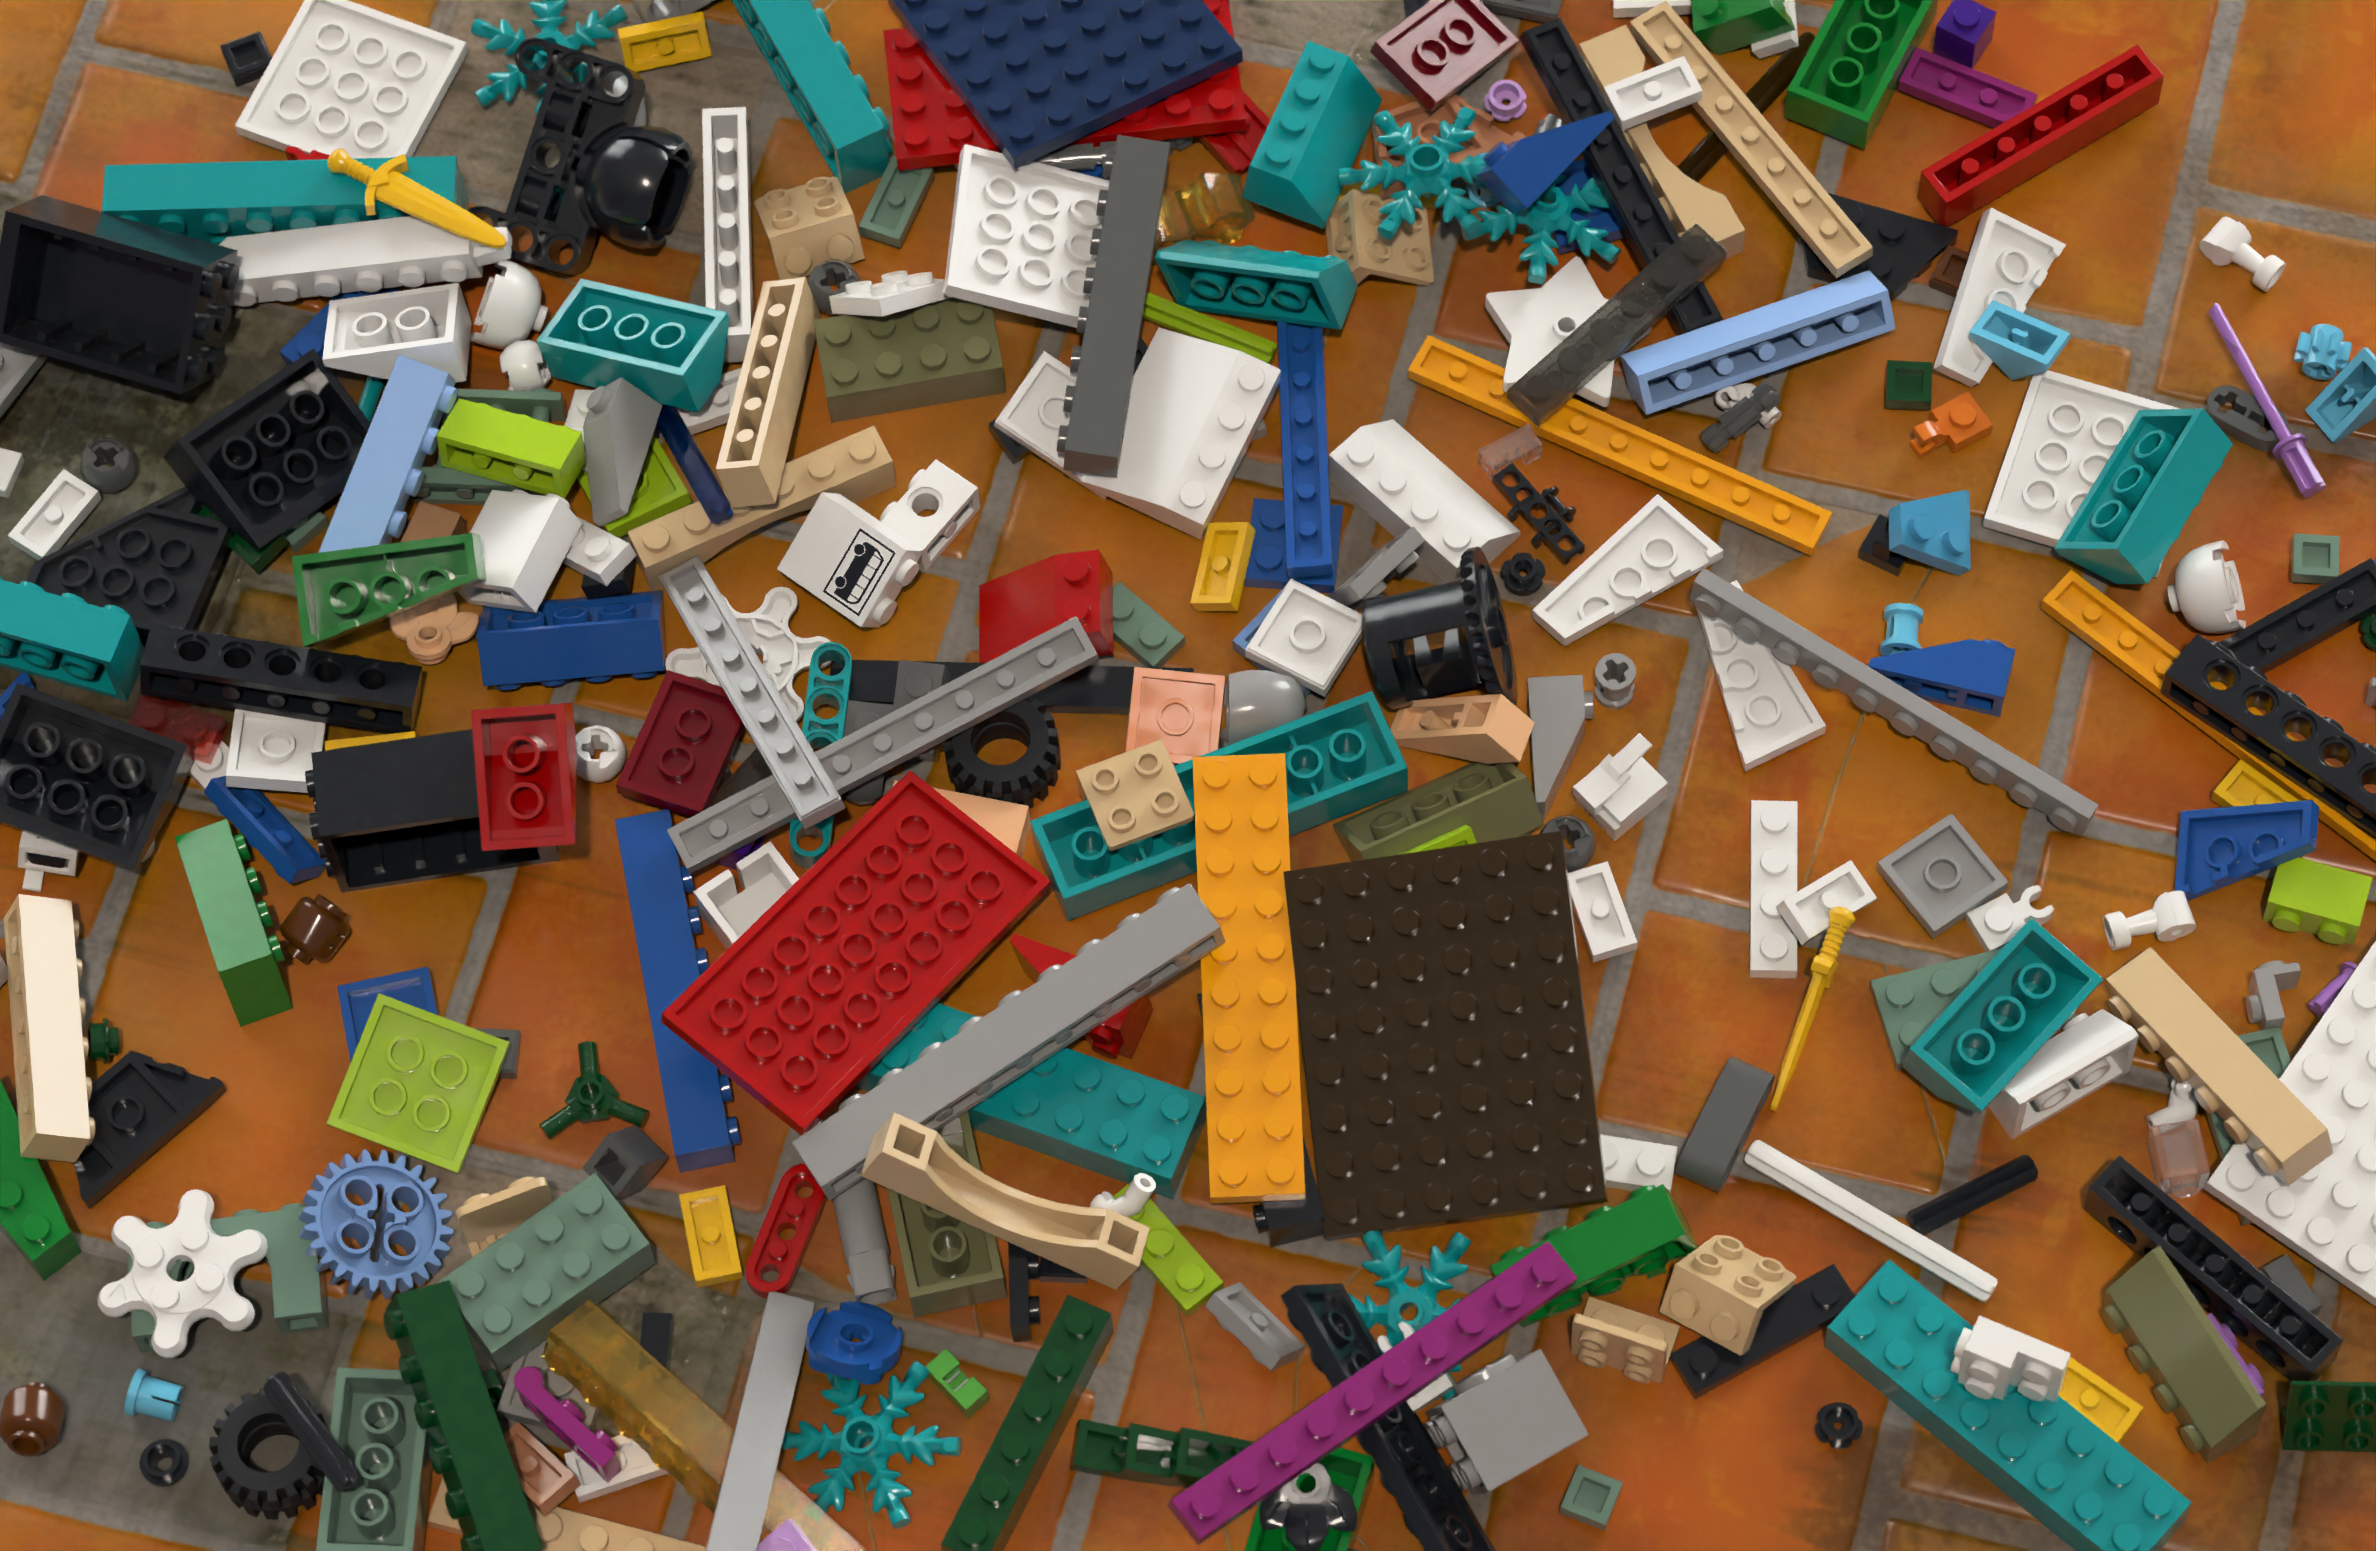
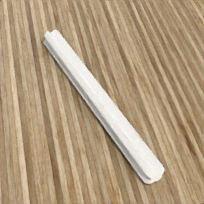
M1755 1140L1748 1148L1744 1157L1746 1165L1980 1302H1987L1993 1295L1998 1283L1994 1276L1763 1141Z

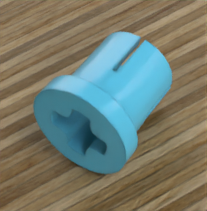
M138 1368L127 1392L124 1414L135 1417L137 1413L174 1422L180 1406L157 1399L161 1398L181 1404L184 1387L150 1377L149 1371Z

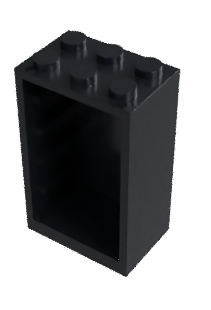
M38 196L5 211L0 242V342L183 394L215 377L222 368L224 350L220 348L223 333L228 329L232 317V310L228 307L230 291L236 286L239 277V266L235 265L238 250L48 196Z
M472 729L311 753L313 770L305 771L309 798H313L315 812L309 813L313 840H317L320 858L325 859L328 878H336L341 893L560 861L558 846L482 851Z

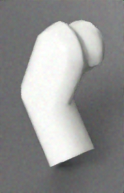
M1738 383L1717 390L1715 402L1722 410L1727 412L1745 396L1751 398L1754 395L1751 391L1757 386L1751 383ZM1776 406L1769 412L1765 409L1761 412L1763 417L1758 421L1765 428H1769L1780 419L1782 413Z
M2173 1077L2168 1106L2146 1116L2148 1128L2154 1137L2161 1136L2186 1125L2196 1117L2199 1102L2194 1095L2195 1089L2187 1081L2181 1084Z
M1139 1173L1134 1177L1124 1195L1115 1200L1111 1193L1103 1192L1092 1200L1090 1207L1108 1208L1128 1218L1141 1212L1155 1190L1156 1183L1149 1175Z

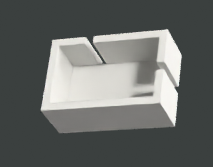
M771 841L736 863L741 887L744 889L741 893H737L734 877L729 869L693 891L700 916L726 950L799 880Z

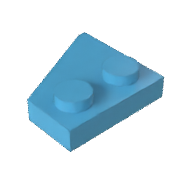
M1962 490L1900 503L1889 509V551L1958 576L1971 570L1970 492Z

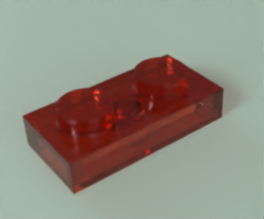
M142 694L128 724L188 745L193 760L210 765L228 727L224 717Z

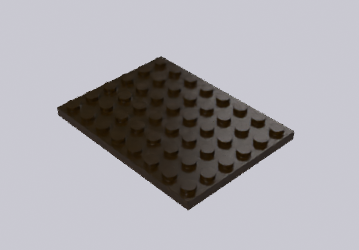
M1556 831L1285 871L1284 881L1319 1197L1325 1220L1322 1221L1324 1238L1330 1241L1363 1236L1369 1231L1388 1233L1608 1202L1562 832Z

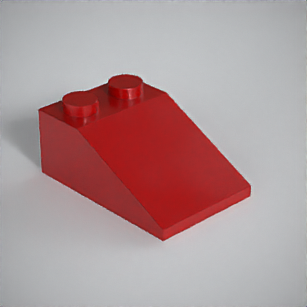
M1100 550L1053 555L979 585V663H987L1075 616L1080 621L1098 656L1112 655L1113 576Z
M573 702L471 710L482 851L576 844V738Z
M1013 933L1010 939V943L1023 971L1034 983L1038 982L1039 975L1049 967L1057 964L1063 966L1076 957L1073 954ZM1145 994L1084 1034L1083 1037L1086 1041L1092 1044L1091 1049L1110 1059H1117L1118 1055L1132 1059L1154 1010L1148 994Z

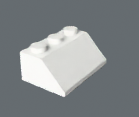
M2103 1009L2091 1016H2088L2087 1013L2076 1016L2064 1026L2063 1032L2049 1039L1988 1107L2013 1140L2129 1072L2139 1037L2135 1029Z

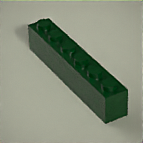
M447 1280L395 1294L385 1308L386 1312L383 1315L384 1327L390 1340H396L400 1351V1374L406 1385L411 1384L417 1401L414 1403L417 1423L422 1430H427L432 1444L429 1450L432 1467L436 1474H442L447 1488L445 1503L448 1513L453 1520H458L463 1534L460 1541L461 1550L541 1551L543 1549L450 1281Z
M1067 1295L941 1543L942 1551H1004L1114 1333L1111 1313Z

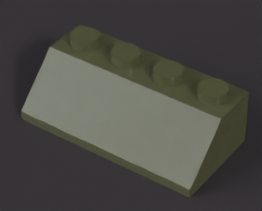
M1472 762L1335 823L1333 827L1350 861L1353 862L1399 855L1465 824L1471 827L1476 842L1482 843L1529 836L1532 834V830L1543 826L1544 822L1528 777L1511 762L1494 764Z
M2161 1246L2154 1248L2106 1289L2101 1314L2109 1330L2115 1335L2120 1333L2129 1346L2127 1354L2135 1369L2140 1374L2146 1372L2155 1386L2153 1389L2154 1396L2160 1407L2167 1414L2172 1412L2182 1426L2180 1434L2188 1449L2194 1454L2199 1452L2207 1464L2255 1437L2267 1404Z

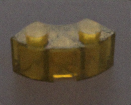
M1202 173L1189 185L1178 191L1163 195L1152 267L1158 266L1155 260L1158 250L1180 241L1202 242L1204 240H1212L1226 245L1237 241L1242 236V230L1256 217L1250 202L1242 198L1244 187L1238 174Z

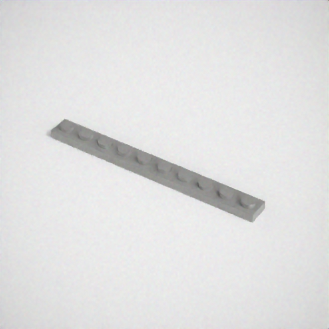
M1704 567L1694 580L1689 600L1704 615L1711 618L1718 617L1732 625L1742 638L1752 642L1757 640L1772 649L1774 655L1782 662L1789 665L1797 664L1810 672L1812 677L1822 686L1830 689L1836 688L1850 696L1853 703L1860 709L1867 712L1875 711L1890 720L1892 726L1900 733L1907 736L1914 735L1928 743L1931 749L1940 757L1947 760L1954 759L1968 767L1972 775L1978 780L1987 784L1994 783L2008 791L2011 798L2018 804L2028 808L2034 807L2049 816L2050 821L2058 828L2068 832L2074 831L2082 836L2090 825L2098 807L2097 803Z
M1077 616L824 747L815 752V755L838 794L842 795L1098 661V654ZM771 775L667 829V832L689 874L796 819L797 816L774 776Z

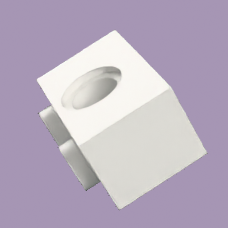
M935 459L926 470L921 469L913 476L909 483L908 491L898 502L893 501L885 508L880 521L923 550L917 563L919 564V569L926 572L980 510L978 487ZM927 509L936 511L935 514L929 517L917 515L919 512Z

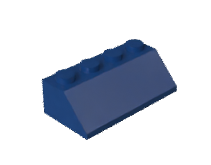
M663 590L617 594L589 600L587 597L545 600L541 602L536 613L483 606L477 631L483 686L495 685V688L498 690H511L520 687L522 683L540 681V684L543 686H557L567 682V679L585 678L589 682H602L611 679L612 675L630 674L634 678H647L656 675L657 671H665L667 653Z

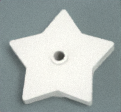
M1577 256L1571 259L1541 288L1487 293L1485 299L1487 311L1510 343L1502 386L1504 392L1548 387L1560 393H1575L1602 407H1607L1610 402L1614 361L1652 330V317L1604 298L1582 259Z

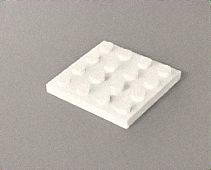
M304 0L235 124L237 134L285 151L287 146L298 147L309 155L312 150L330 155L334 150L341 148L345 149L347 154L353 159L393 158L405 154V157H412L469 52L467 43L349 0Z
M964 144L959 157L943 295L1077 328L1080 306L1089 307L1091 296L1090 294L1083 293L1087 267L1095 268L1097 255L1090 254L1093 228L1102 229L1104 218L1103 216H1096L1100 189L1108 190L1110 181L1034 161L1014 169L1002 153Z
M2049 370L2034 374L1988 505L1983 527L2055 548L2138 411L2180 408ZM2163 560L2159 565L2158 572L2154 576L2156 578H2158Z

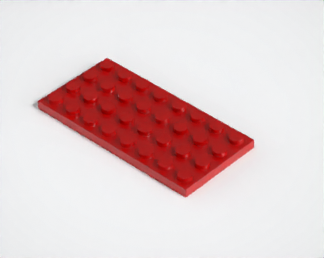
M1202 0L1234 39L1229 0ZM907 28L883 30L898 171L959 164V157L964 144L1002 153ZM1238 64L1065 146L1093 143V147H1100V142H1116L1117 135L1159 141L1247 130Z
M910 770L662 1013L661 1022L799 1135H804L1047 893L1051 881Z

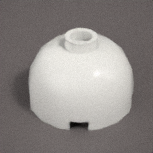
M499 259V262H496L494 267L502 269L500 275L496 274L495 278H489L474 321L475 325L480 326L483 324L481 332L471 333L470 341L491 348L505 349L517 340H526L531 330L540 332L548 307L540 305L542 289L537 278L528 269L517 263Z
M2224 540L2192 549L2180 560L2175 570V584L2168 586V597L2173 612L2182 611L2189 625L2200 632L2208 634L2229 633L2242 630L2246 626V620H2237L2236 610L2244 611L2245 603L2234 560L2225 562L2221 551L2230 550Z

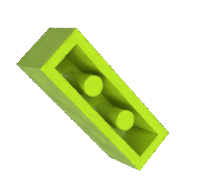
M460 398L436 435L441 466L544 495L548 493L555 494L564 499L586 463L581 431Z

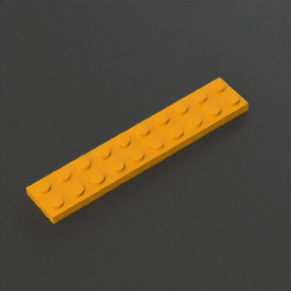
M1285 753L1192 757L1198 895L1221 927L1226 941L1201 958L1210 1204L1305 1200L1296 980L1284 872L1291 871Z

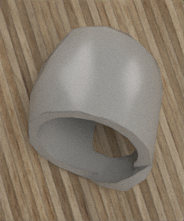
M1246 670L1227 674L1226 728L1220 734V747H1226L1302 718L1308 705L1305 692L1300 683L1293 677L1268 670Z

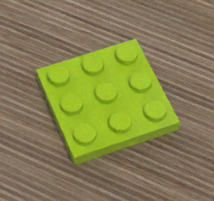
M378 993L326 1124L332 1128L460 1175L511 1044L503 1039Z

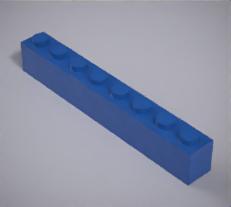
M665 809L615 819L671 1137L679 1171L682 1173L735 1162L732 1145L741 1144L736 1116L727 1118L725 1103L733 1101L729 1077L726 1074L719 1075V1069L661 1022L662 1013L709 968L705 947L696 949L694 934L702 933L698 907H689L686 893L695 891L692 873L689 874L685 865L681 866L679 853L667 832V829L675 826L673 825L670 810Z

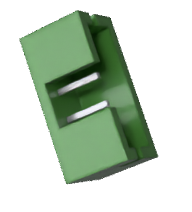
M944 1349L925 1366L930 1371L927 1377L969 1419L989 1401L988 1391L974 1377L969 1379L958 1367L961 1365L960 1362L947 1349Z

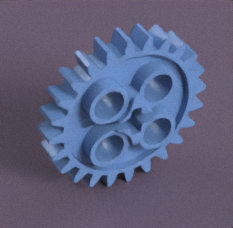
M363 1150L357 1163L349 1154H345L340 1162V1168L330 1162L324 1171L325 1177L317 1174L311 1184L313 1190H308L302 1200L308 1207L302 1209L298 1220L308 1224L303 1227L299 1236L301 1239L313 1240L305 1252L306 1256L320 1255L322 1258L315 1270L321 1272L330 1268L334 1271L330 1280L332 1286L343 1278L348 1281L347 1294L349 1295L359 1285L364 1287L365 1297L368 1300L371 1299L377 1288L381 1289L386 1300H390L396 1286L401 1293L410 1291L413 1288V1282L423 1287L429 1279L428 1273L434 1275L437 1273L442 1265L439 1259H445L450 1250V1247L444 1242L450 1240L454 1229L444 1225L449 1222L453 1212L439 1209L447 1195L446 1193L432 1194L431 1189L437 1181L435 1177L423 1182L418 1178L423 1166L419 1164L411 1171L404 1169L405 1156L403 1155L398 1158L395 1164H391L388 1161L386 1150H382L377 1161H372L368 1151ZM376 1187H380L383 1190V1196L377 1217V1228L382 1231L375 1242L376 1262H372L370 1260V1248L374 1240L376 1222L371 1217L378 1205ZM352 1193L358 1195L363 1200L364 1205L352 1204L348 1201L345 1194ZM399 1200L408 1205L410 1212L399 1211L394 1207L392 1201ZM342 1237L354 1238L359 1243L361 1249L349 1248L344 1244ZM388 1244L400 1245L405 1249L407 1256L396 1255L391 1251Z

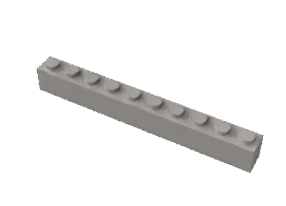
M1190 883L1181 889L1179 887L1169 889L1157 899L1155 906L1141 915L1140 913L1129 915L1118 924L1115 932L1103 940L1094 939L1089 941L1078 950L1075 958L1063 966L1057 964L1049 967L1039 975L1038 982L1023 992L1016 990L1009 993L1000 1000L998 1008L983 1018L976 1016L966 1021L958 1029L957 1035L943 1044L942 1042H936L926 1047L914 1063L904 1069L896 1068L889 1071L879 1080V1085L866 1094H856L846 1099L839 1106L837 1113L824 1121L820 1120L804 1135H798L799 1137L792 1141L793 1146L830 1201L864 1178L860 1175L872 1137L893 1113H897L937 1131L1224 944L1226 941L1221 927Z

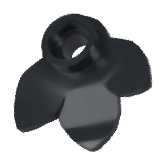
M1319 1462L1268 1496L1260 1505L1261 1529L1275 1530L1285 1527L1286 1535L1291 1545L1297 1551H1317L1323 1544L1329 1527L1343 1532H1354L1357 1525V1511L1351 1495L1346 1489L1330 1483L1327 1470ZM1303 1474L1311 1475L1316 1482L1314 1490L1309 1493L1301 1492L1297 1487V1479Z

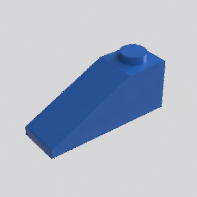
M1607 111L1506 145L1501 141L1484 156L1483 161L1487 165L1477 176L1512 214L1528 209L1613 121L1615 116L1611 111Z
M1968 639L1871 658L1868 667L1924 700L2000 717L2016 649L2008 648L1996 640L1986 639L1978 641Z

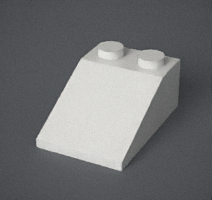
M459 283L329 301L322 359L324 366L389 380L400 354L448 372L456 382L466 381L472 321Z

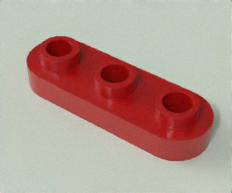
M805 1164L795 1165L783 1174L746 1263L745 1275L748 1285L756 1295L762 1298H767L769 1292L785 1294L791 1288L827 1200L826 1195ZM803 1187H809L813 1190V1193L807 1198L797 1196V1192ZM785 1229L796 1231L792 1239L784 1240L779 1237ZM768 1271L779 1273L775 1281L766 1282L762 1279L763 1275Z

